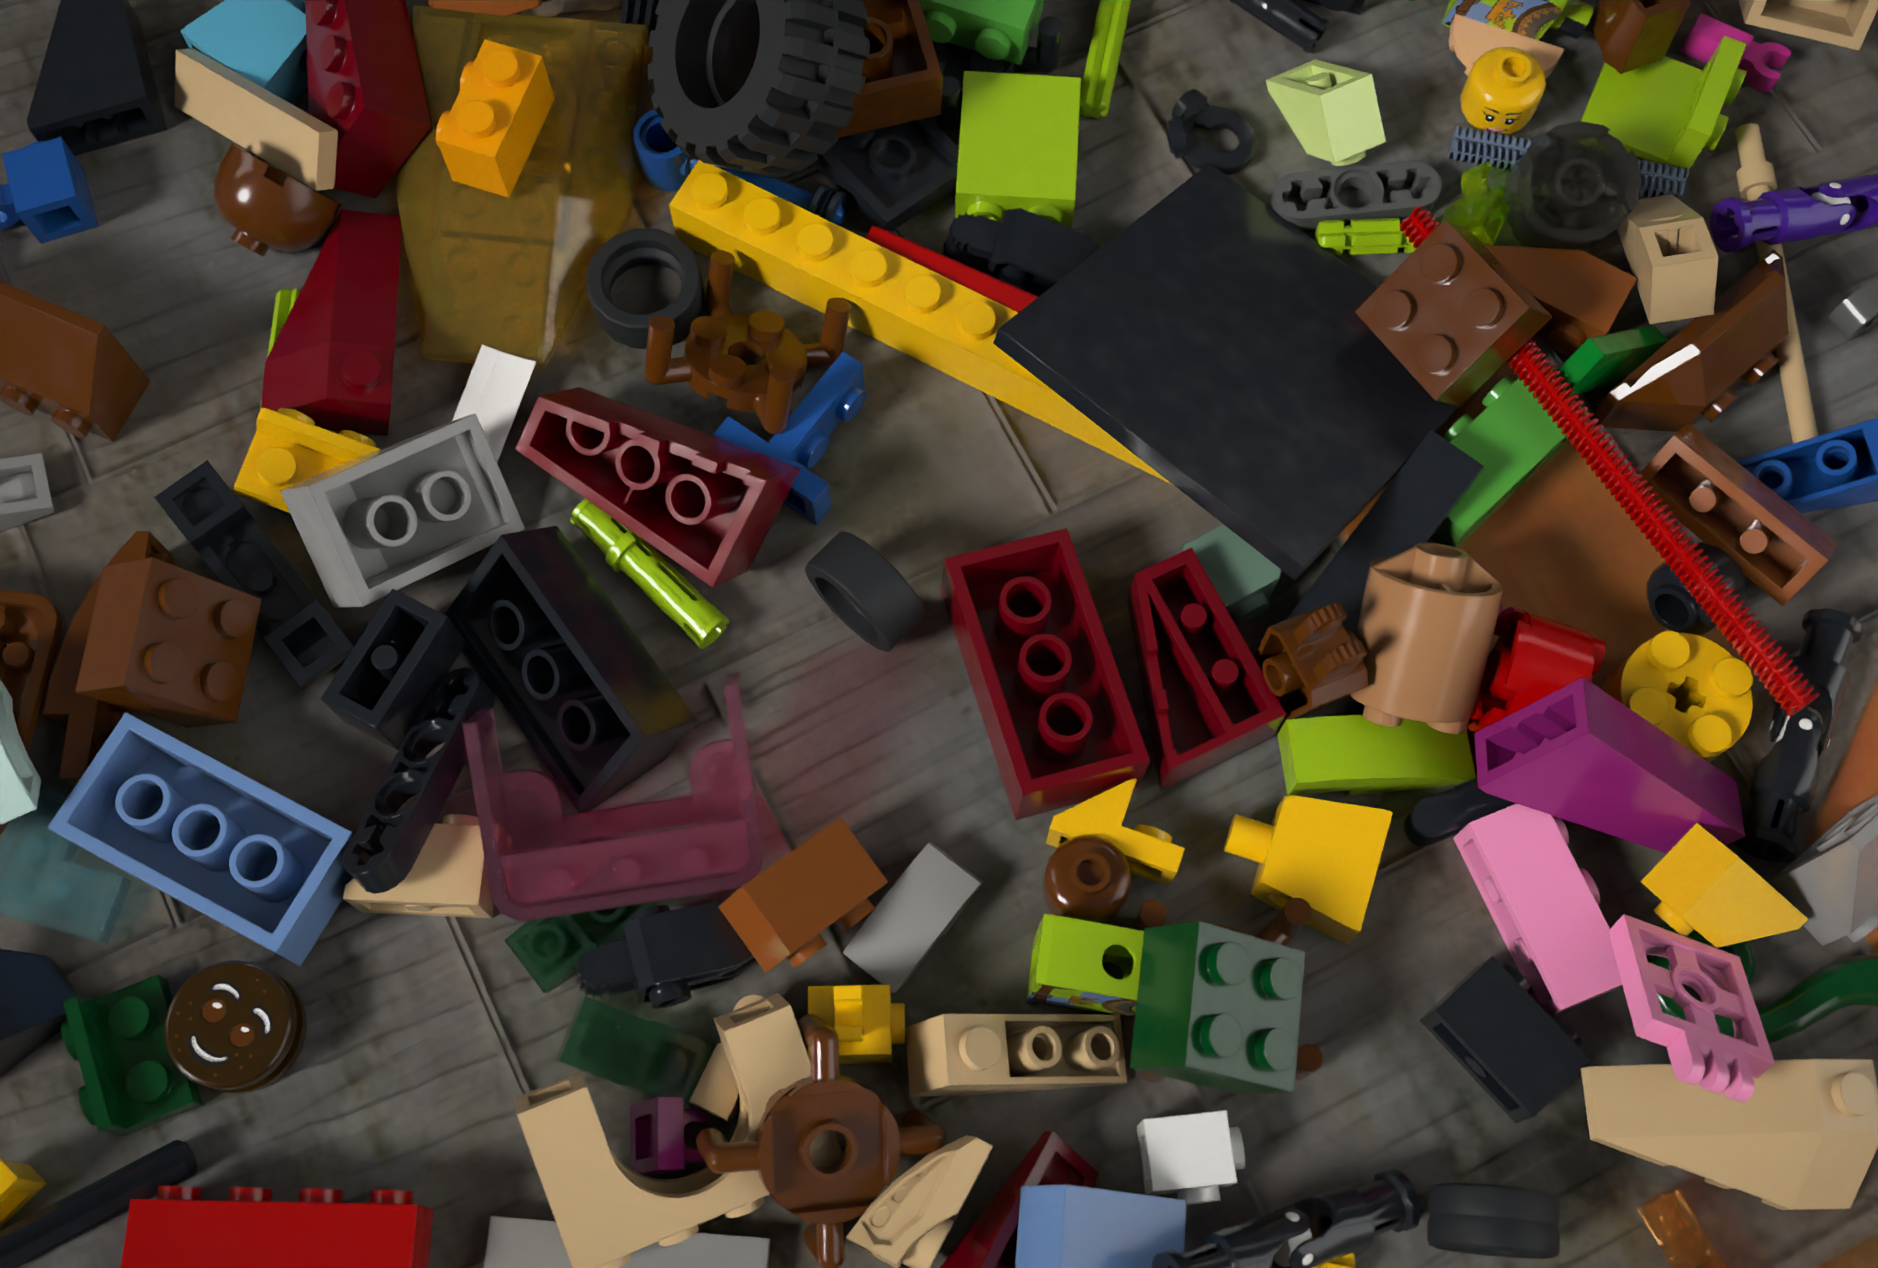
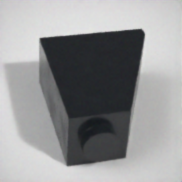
M128 0L60 1L27 117L29 130L37 141H48L62 137L72 153L77 156L167 131L140 20Z

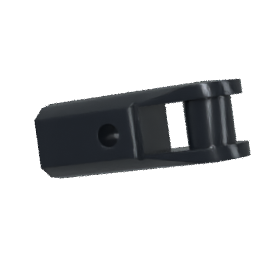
M1475 778L1457 785L1453 789L1426 797L1417 802L1404 820L1403 828L1405 835L1411 842L1419 846H1430L1458 834L1472 821L1517 803L1487 794L1478 788V780Z

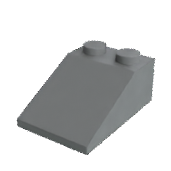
M476 413L354 459L280 491L334 608L363 607L388 595L392 588L399 590L495 544L500 535L520 532L525 529Z
M1878 793L1853 806L1799 854L1794 861L1789 863L1768 882L1808 918L1803 926L1822 946L1845 936L1853 943L1857 942L1878 926Z

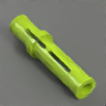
M587 499L582 500L572 512L571 523L600 548L606 555L605 562L615 572L622 571L631 578L668 617L674 620L700 649L708 647L721 636L727 628L726 625L729 624V619L714 605L710 604L650 543Z

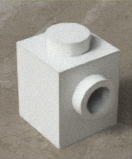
M1227 1110L1143 1119L1136 1126L1146 1195L1177 1193L1178 1199L1186 1200V1205L1221 1201L1219 1188H1226L1237 1183L1236 1170L1245 1168V1152L1239 1127H1229Z

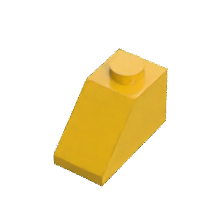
M1698 823L1641 880V883L1661 900L1653 910L1677 933L1685 937L1695 929L1716 948L1797 930L1808 920L1806 916L1741 858Z

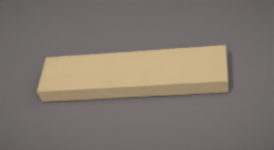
M194 48L176 50L175 107L313 190L320 191L334 188L338 130Z

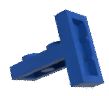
M842 352L788 418L786 429L782 433L774 435L769 442H766L729 416L713 434L714 437L801 468L783 504L816 526L831 509L829 483L804 466L808 468L815 466L827 450L830 442L828 436L841 420L845 423L850 422L861 409L866 399L863 364Z

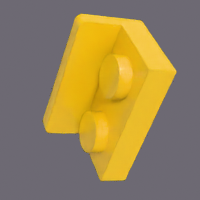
M261 408L256 419V433L234 484V494L290 513L280 492L281 490L380 449L376 448L373 440L363 434L350 430H341L337 434L317 427L309 416L299 411L279 408L275 412L267 408Z

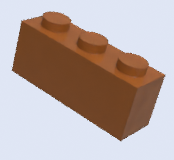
M1689 423L1674 434L1640 472L1643 476L1639 481L1641 482L1644 479L1648 481L1644 488L1648 486L1653 487L1648 493H1658L1653 499H1663L1659 503L1660 506L1667 505L1668 507L1665 510L1667 512L1672 511L1673 514L1671 515L1675 518L1677 517L1680 523L1702 541L1719 547L1731 555L1740 566L1742 573L1782 606L1829 561L1838 545L1836 541Z

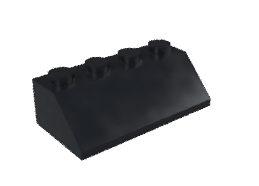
M558 526L500 535L444 614L448 616L467 642L464 646L465 650L580 815L591 811L666 760L698 722Z

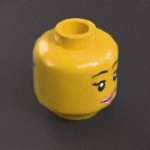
M1497 47L1486 51L1474 62L1460 95L1462 113L1467 121L1476 129H1480L1481 132L1482 130H1487L1488 134L1489 131H1492L1495 135L1496 133H1501L1503 136L1504 134L1509 135L1520 131L1531 120L1546 87L1544 70L1538 60L1528 52L1514 47Z

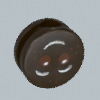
M239 960L224 961L200 970L190 977L177 991L166 1015L165 1042L175 1066L183 1075L195 1083L229 1094L251 1093L275 1083L294 1065L305 1042L307 1017L299 994L284 978L252 962Z

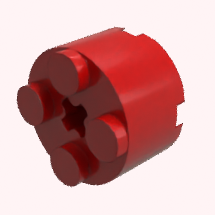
M1514 607L1506 608L1496 619L1493 635L1499 636L1490 654H1488L1475 715L1471 717L1475 721L1468 725L1469 730L1478 732L1582 677L1591 682L1592 676L1596 674L1602 664L1606 649L1605 641L1592 636L1586 630Z

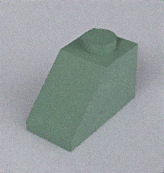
M1224 524L1184 545L1182 552L1192 547L1231 618L1238 625L1255 619L1270 607L1268 601L1279 580L1281 569Z

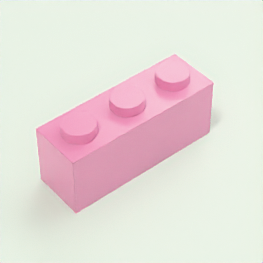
M1514 804L1470 822L1453 838L1519 972L1527 979L1533 989L1531 997L1549 1016L1558 1014L1622 986L1608 933L1610 928L1598 906L1600 904L1599 890L1591 875L1585 869H1579L1567 846L1569 834L1562 818L1520 804Z

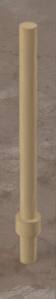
M1750 123L1738 127L1735 130V136L1741 168L1736 173L1739 192L1743 199L1748 201L1756 200L1764 192L1777 189L1774 167L1772 163L1765 159L1759 125ZM1758 241L1755 243L1759 262L1773 249L1783 257L1788 335L1775 350L1779 360V372L1794 444L1817 437L1818 431L1782 243L1768 245L1763 241Z

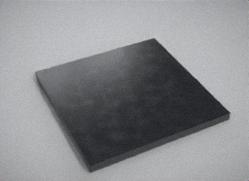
M1210 163L998 329L993 342L1003 352L1294 580L1315 561L1397 475L1429 431L1432 430L1437 433L1475 394L1473 393L1461 406L1435 401L1355 313L1378 287L1327 249L1321 247L1319 243L1281 217L1277 212Z

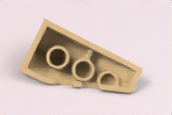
M1871 1059L1774 1060L1775 1063L1759 1078H1753L1754 1091L1746 1102L1727 1098L1724 1092L1716 1094L1702 1089L1699 1083L1690 1085L1677 1080L1672 1064L1581 1068L1590 1140L1660 1166L1672 1165L1706 1178L1705 1182L1720 1188H1734L1762 1198L1761 1203L1780 1210L1850 1209L1878 1148V1086L1874 1063Z

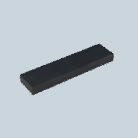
M1430 430L1286 620L1322 606L1339 602L1347 615L1342 625L1345 629L1356 634L1370 562L1379 557L1396 556L1415 547L1417 543H1428L1482 473L1484 466Z

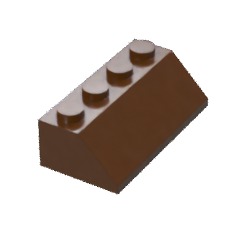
M0 281V400L9 407L28 416H33L36 410L52 416L51 421L58 427L77 437L86 438L88 433L91 432L113 442L151 381L104 324Z

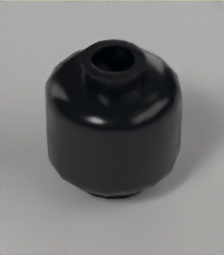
M1704 542L1698 543L1699 545L1694 550H1704L1699 556H1709L1705 563L1713 561L1714 564L1710 567V570L1718 568L1719 571L1715 573V576L1723 574L1724 577L1720 582L1729 581L1730 583L1725 588L1734 587L1735 590L1730 595L1739 594L1740 596L1736 599V602L1742 601L1745 597L1746 581L1737 562L1731 555L1719 547ZM1665 561L1653 570L1646 583V597L1655 619L1665 628L1679 633L1701 636L1714 630L1717 627L1716 623H1713L1711 621L1712 618L1706 615L1705 609H1701L1702 605L1696 602L1695 596L1692 597L1691 592L1685 589V583L1681 584V579L1675 576L1676 573L1670 570L1669 564L1666 565Z

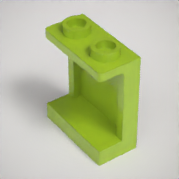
M964 71L955 218H958L959 214L965 215L967 213V215H972L973 213L974 217L982 216L1001 222L1005 210L1021 208L1072 229L1076 200L1081 77Z

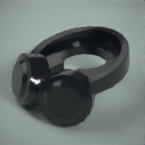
M1192 89L1187 91L1178 99L1173 107L1172 119L1168 120V126L1166 127L1171 154L1175 156V159L1183 158L1200 170L1210 163L1225 175L1237 173L1246 168L1254 156L1257 143L1255 132L1250 124L1234 111L1209 105L1207 103L1208 97L1199 90ZM1197 127L1206 131L1216 128L1229 129L1237 136L1239 144L1231 152H1216L1207 145L1205 138L1190 134L1189 131Z

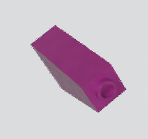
M1584 677L1474 733L1478 788L1487 794L1666 854L1696 823L1724 845L1745 837L1737 782Z

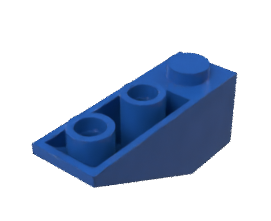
M1878 418L1737 462L1800 513L1877 502Z

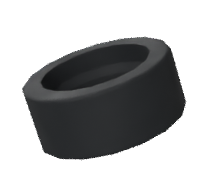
M635 228L617 234L598 248L588 265L586 289L598 324L614 341L633 349H647L649 320L658 315L667 316L674 321L673 343H676L690 332L693 320L700 317L703 312L705 290L699 265L693 251L675 235L660 229ZM643 264H654L670 268L678 274L681 281V292L677 299L663 310L651 314H630L618 309L613 303L611 288L616 279L628 269Z
M840 531L805 567L809 582L828 607L858 636L879 650L890 652L925 616L920 599L899 571L866 541L852 533Z

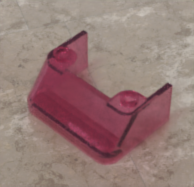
M740 672L728 673L724 683L732 738L710 742L697 751L692 759L689 770L692 792L690 797L563 815L560 792L549 776L533 769L503 772L493 708L479 710L462 724L490 893L496 907L509 918L519 921H531L740 888L757 876L763 862V840L755 766Z

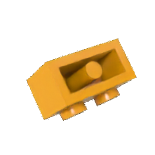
M485 39L475 61L471 60L465 65L460 79V92L451 111L447 110L441 115L436 129V143L441 150L453 181L508 198L510 197L555 100L542 56Z

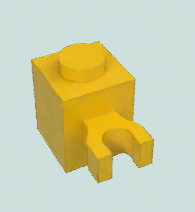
M890 984L808 986V1014L819 1016L837 1033L839 1038V1064L892 1063V1045H905V1003H891ZM808 1046V1056L811 1062L810 1047Z

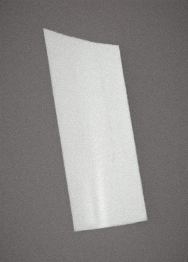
M482 344L452 421L476 413L498 463L536 361L504 353Z

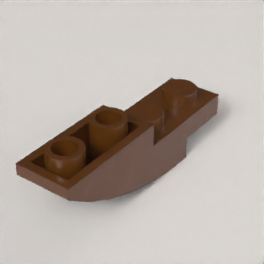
M136 531L107 564L108 566L153 557L171 565H176L172 554L150 531ZM102 572L80 605L64 638L50 678L43 714L66 730L59 778L72 787H75L121 720L123 712L129 710L75 693Z

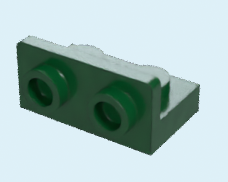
M155 975L94 1000L76 995L63 1001L68 1020L61 1025L63 1042L70 1056L74 1060L79 1061L85 1083L84 1086L79 1088L78 1092L80 1106L88 1122L93 1126L96 1125L99 1131L124 1137L203 1105L197 1083L179 1071L166 1047L165 1020L173 998L168 981L164 977Z

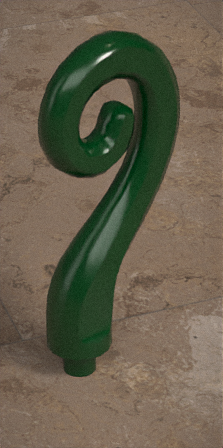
M1667 923L1660 927L1671 932L1677 933ZM1695 929L1687 936L1690 939L1715 947ZM1747 941L1717 948L1740 957L1748 984L1750 985L1754 977L1755 961ZM1878 954L1853 956L1835 961L1816 971L1780 997L1763 1007L1757 1008L1768 1043L1777 1042L1796 1034L1834 1011L1846 1006L1868 1005L1878 1007ZM1646 955L1649 963L1671 970L1667 958ZM1657 993L1663 1013L1686 1021L1683 1009L1672 998ZM1714 1014L1719 1032L1734 1038L1732 1020Z

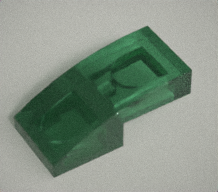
M583 996L578 1003L555 1061L651 1098L683 1097V1109L687 1110L691 1109L692 1104L689 1100L710 1060L715 1045L654 1020H644L590 997Z

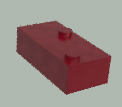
M1065 528L945 558L941 593L1015 820L1082 803L1133 778L1137 779L1134 788L1139 787L1150 763V758L1068 529Z

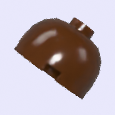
M233 143L224 156L214 181V201L218 211L230 225L236 228L231 239L261 256L266 255L269 247L287 253L308 249L320 241L328 231L342 205L321 191L313 190L257 155Z

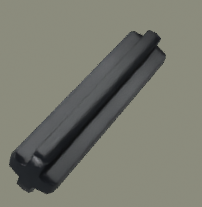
M174 1140L1 1230L0 1268H19L129 1210L130 1199H150L157 1195L158 1186H175L194 1176L198 1171V1164L192 1149L187 1142Z

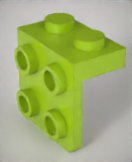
M1723 36L1703 70L1664 56L1663 60L1620 74L1615 68L1604 62L1578 126L1580 133L1587 138L1654 162L1655 164L1661 163L1662 166L1667 164L1669 167L1672 165L1676 166V168L1690 169L1703 148L1711 151L1714 150L1725 130L1729 117L1720 114L1724 103L1731 105L1744 81L1746 71L1737 67L1746 44Z

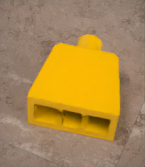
M1288 795L1284 796L1277 806L1271 825L1235 814L1226 838L1224 851L1259 863L1251 891L1254 897L1280 911L1293 898L1306 900L1312 909L1311 918L1306 924L1337 941L1347 944L1361 931L1393 812L1379 808Z

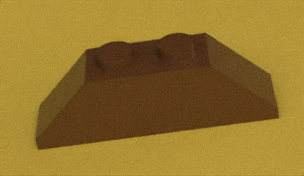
M1774 249L1767 254L1758 264L1715 300L1713 315L1695 317L1636 370L1615 386L1607 394L1590 419H1598L1599 421L1595 423L1597 426L1600 424L1608 428L1678 432L1687 423L1693 425L1702 416L1710 423L1715 421L1739 397L1732 391L1738 384L1744 380L1749 386L1753 387L1779 362L1772 352L1788 335L1783 257Z

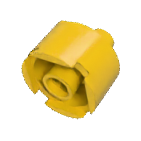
M1674 631L1661 632L1643 643L1610 674L1601 687V690L1709 763L1742 737L1749 725L1753 708L1751 691L1753 676L1745 662L1734 658L1723 647L1707 638Z

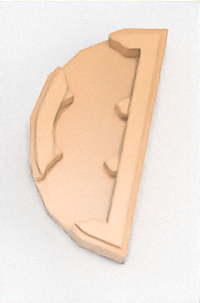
M1455 14L1450 26V50H1455L1457 58L1465 65L1466 70L1464 73L1467 76L1474 62L1486 51L1497 47H1514L1528 52L1537 59L1544 70L1546 79L1554 70L1565 50L1564 48Z

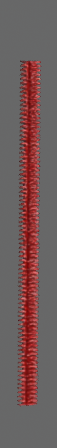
M1423 205L1415 208L1411 215L1404 219L1400 225V231H1405L1404 236L1409 237L1410 243L1414 242V249L1418 248L1440 225L1435 220L1436 218L1430 215V211L1427 209L1421 211ZM1527 341L1506 362H1510V369L1515 368L1514 374H1519L1518 379L1520 381L1524 380V387L1529 386L1528 392H1533V398H1538L1537 403H1543L1542 409L1547 410L1548 417L1552 416V422H1557V428L1562 427L1561 433L1566 434L1567 441L1571 440V446H1576V452H1581V458H1586L1587 465L1591 464V471L1595 470V476H1600V482L1605 483L1606 489H1610L1611 496L1615 495V501H1620V507L1624 508L1625 513L1630 515L1631 521L1634 520L1635 526H1639L1640 532L1645 534L1646 540H1650L1651 546L1654 545L1655 551L1661 554L1660 557L1665 559L1666 565L1669 564L1670 570L1676 573L1675 576L1681 579V584L1685 583V589L1691 592L1692 597L1695 596L1696 602L1702 605L1701 609H1705L1706 615L1712 618L1711 621L1713 623H1716V628L1723 631V636L1728 637L1727 641L1733 644L1732 648L1738 651L1737 654L1744 657L1743 661L1749 664L1748 668L1755 670L1753 674L1760 677V682L1765 683L1764 688L1771 690L1769 694L1776 697L1775 702L1782 703L1780 708L1787 710L1785 714L1791 717L1813 702L1820 694H1810L1814 689L1813 686L1805 688L1809 680L1806 679L1800 682V678L1804 674H1794L1798 669L1797 666L1789 668L1793 660L1790 659L1784 662L1783 659L1788 654H1778L1782 649L1781 646L1773 648V645L1777 642L1776 639L1767 641L1772 634L1763 635L1762 632L1766 627L1757 628L1761 621H1751L1756 616L1755 613L1747 615L1746 613L1751 608H1741L1745 601L1736 602L1740 595H1730L1735 590L1734 587L1725 588L1730 582H1720L1724 575L1715 576V573L1719 571L1718 568L1710 570L1714 563L1713 561L1705 563L1709 556L1700 557L1699 555L1704 550H1694L1699 544H1689L1693 536L1684 537L1688 530L1679 531L1684 525H1674L1678 518L1669 519V516L1673 514L1672 511L1664 513L1668 506H1659L1663 499H1653L1658 493H1648L1653 487L1648 486L1644 488L1648 481L1644 479L1640 482L1639 479L1643 476L1640 473L1636 476L1634 475L1638 468H1628L1633 462H1623L1628 456L1623 455L1619 457L1623 450L1619 448L1615 451L1614 448L1618 446L1615 442L1612 445L1609 444L1613 437L1604 438L1609 432L1605 430L1602 433L1599 432L1604 426L1600 424L1597 427L1594 426L1599 420L1594 418L1590 421L1589 418L1594 414L1589 412L1586 415L1584 412L1589 409L1586 406L1582 409L1580 408L1584 401L1579 400L1577 403L1575 402L1580 396L1576 394L1572 397L1570 396L1575 390L1571 388L1567 391L1565 390L1570 384L1565 382L1561 385L1565 378L1561 376L1556 378L1560 374L1557 370L1553 373L1551 372L1555 365L1551 364L1547 367L1546 365L1551 360L1546 358L1542 361L1541 359L1546 354L1541 352L1537 355L1536 353L1541 348L1535 347L1532 349L1537 343L1533 341L1528 343Z

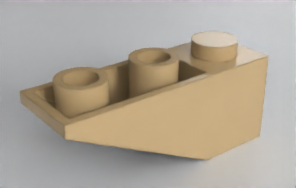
M1672 194L1611 204V212L1632 274L1637 278L1635 283L1649 324L1713 315L1719 256L1704 218Z
M942 1014L905 1027L910 1097L971 1096L1127 1083L1120 1015Z

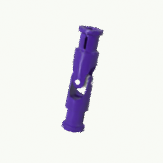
M1878 173L1824 182L1819 186L1807 188L1800 186L1764 192L1758 199L1743 201L1737 197L1726 198L1722 202L1716 203L1711 212L1710 228L1713 233L1714 243L1720 250L1729 253L1738 251L1752 242L1763 241L1768 245L1815 238L1820 235H1833L1878 227Z

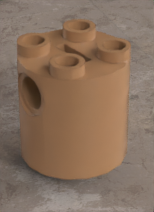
M1425 542L1417 543L1415 547L1396 556L1379 557L1370 562L1355 634L1368 653L1363 657V663L1367 668L1368 686L1350 695L1354 700L1365 705L1363 711L1365 719L1379 725L1400 726L1402 725L1403 718L1427 722L1431 728L1445 733L1461 734L1467 731L1469 719L1475 715L1503 589L1501 583L1465 551L1448 545Z

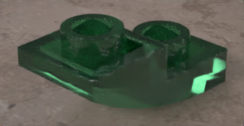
M615 857L566 899L558 897L553 899L504 941L543 993H549L577 975L576 971L579 969L576 968V963L580 962L579 956H583L585 950L589 951L592 947L598 949L601 944L621 940L623 924L630 921V915L641 909L657 906V904L625 862Z

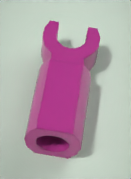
M1700 13L1688 33L1680 53L1707 64L1723 36L1746 44L1737 68L1746 71L1745 80L1752 88L1770 93L1781 74L1770 70L1765 65L1781 70L1791 51L1778 43L1767 42L1759 44L1752 41L1753 35Z

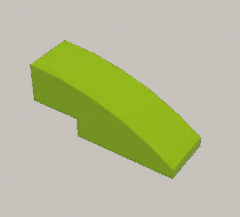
M1363 715L1287 719L1277 734L1287 796L1346 791L1348 797L1457 786L1476 778L1467 731L1461 734L1445 733L1431 728L1427 722L1403 718L1402 725L1384 726L1365 719Z

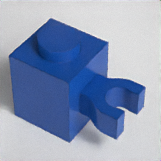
M62 137L48 141L33 142L24 148L2 154L9 183L0 185V230L13 226L21 219L42 244L99 227L85 170Z

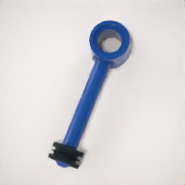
M654 109L644 114L637 121L633 131L641 172L646 182L656 189L663 191L679 190L698 160L687 156L671 140L661 125L663 118L659 117ZM664 148H675L668 152H658ZM716 166L838 226L844 220L847 194L842 191L836 193L835 189L831 190L829 186L821 185L816 193L813 194L769 176H760Z

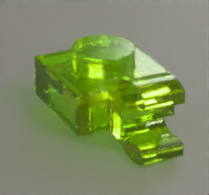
M1489 161L1466 169L1461 177L1463 198L1452 203L1444 211L1441 221L1442 223L1446 219L1470 230L1483 245H1494L1510 210L1505 201V187L1503 185L1494 189L1489 187L1488 174L1492 168Z

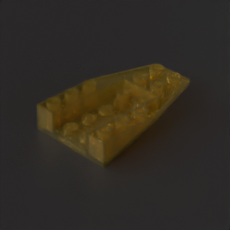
M413 5L411 29L432 126L398 169L396 195L422 353L425 359L475 363L483 344L504 353L536 361L535 369H545L588 293L586 289L588 265L599 247L613 236L622 233L631 217L639 170V160L633 131L637 121L648 112L652 84L648 81L647 64L652 63L653 53L652 49L648 47L649 34L647 25L521 14L497 16ZM485 39L542 56L555 98L509 198L453 181L441 150L436 143V129L439 119L445 111H451L460 92V79L463 69L469 61H475Z

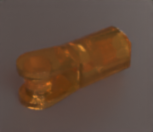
M1678 1187L1662 1193L1637 1207L1670 1268H1694L1704 1263L1706 1268H1729L1715 1248L1682 1188Z

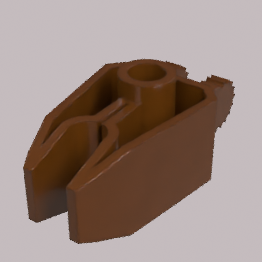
M1339 602L1322 606L1269 626L1254 658L1263 672L1267 686L1276 695L1286 713L1281 725L1287 719H1297L1328 707L1368 686L1367 668L1363 663V657L1368 653L1352 631L1345 629L1342 625L1347 615Z

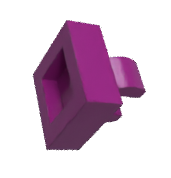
M656 1097L631 1105L630 1169L644 1176H658L683 1170L684 1165L703 1161L704 1159L698 1149L693 1150L685 1146L684 1126L706 1122V1113L696 1108L683 1110V1097Z

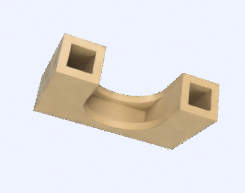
M779 993L714 1018L737 1084L740 1099L739 1119L734 1135L729 1143L755 1141L759 1122L770 1097L778 1090L785 1089L796 1081L811 1076V1062L792 1007ZM581 1072L513 1098L520 1125L572 1268H621L632 1259L631 1253L656 1242L660 1246H671L681 1243L699 1231V1224L722 1214H725L728 1218L749 1214L760 1208L765 1203L764 1197L770 1194L761 1181L757 1170L717 1174L707 1166L694 1174L676 1179H656L631 1170L610 1149ZM835 1130L819 1134L813 1140L809 1150L811 1163L822 1167L836 1163L843 1155Z

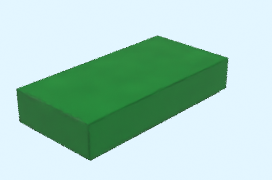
M1645 326L1588 338L1558 369L1560 374L1556 378L1560 376L1565 378L1561 385L1565 382L1570 384L1565 388L1566 391L1570 388L1575 390L1570 396L1618 385L1667 343L1668 340L1656 326Z

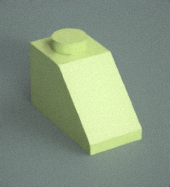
M1315 59L1266 80L1270 95L1307 154L1329 161L1334 166H1344L1362 160L1366 156V150L1386 142L1372 74Z

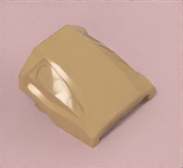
M966 1135L928 1154L898 1177L868 1207L846 1238L851 1243L894 1268H900L902 1263L910 1268H931L953 1226V1222L957 1219L980 1175L993 1146L977 1137Z

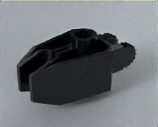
M1017 208L1005 210L1001 222L982 216L974 217L973 213L972 215H967V213L965 215L959 214L958 218H954L950 225V233L944 242L942 254L1039 297L1101 247L1085 234L1024 209Z
M719 900L670 910L668 905H657L632 913L630 921L623 924L621 940L601 944L598 949L592 947L589 951L585 950L584 955L579 956L580 962L576 963V968L579 969L576 971L579 978L577 984L580 985V991L585 992V996L591 995L593 999L596 996L602 998L604 994L612 996L634 990L638 1004L651 1003L652 1009H661L690 1000L692 998L691 991L734 979L756 963L757 960L718 908L724 901Z

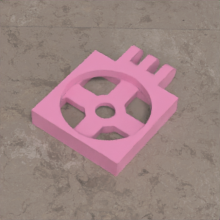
M1623 914L1609 929L1608 933L1636 1036L1667 1047L1677 1080L1690 1085L1699 1083L1702 1089L1716 1094L1724 1092L1727 1098L1746 1102L1754 1091L1753 1078H1759L1775 1061L1740 957ZM1646 955L1667 958L1671 970L1649 963ZM1682 984L1693 988L1699 994L1702 1002L1693 998L1684 989ZM1657 993L1672 998L1683 1009L1686 1021L1663 1013ZM1714 1014L1732 1020L1734 1038L1719 1032Z

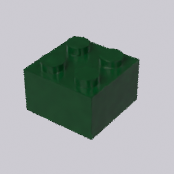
M1201 921L1145 928L1130 1068L1235 1094L1294 1093L1305 952Z

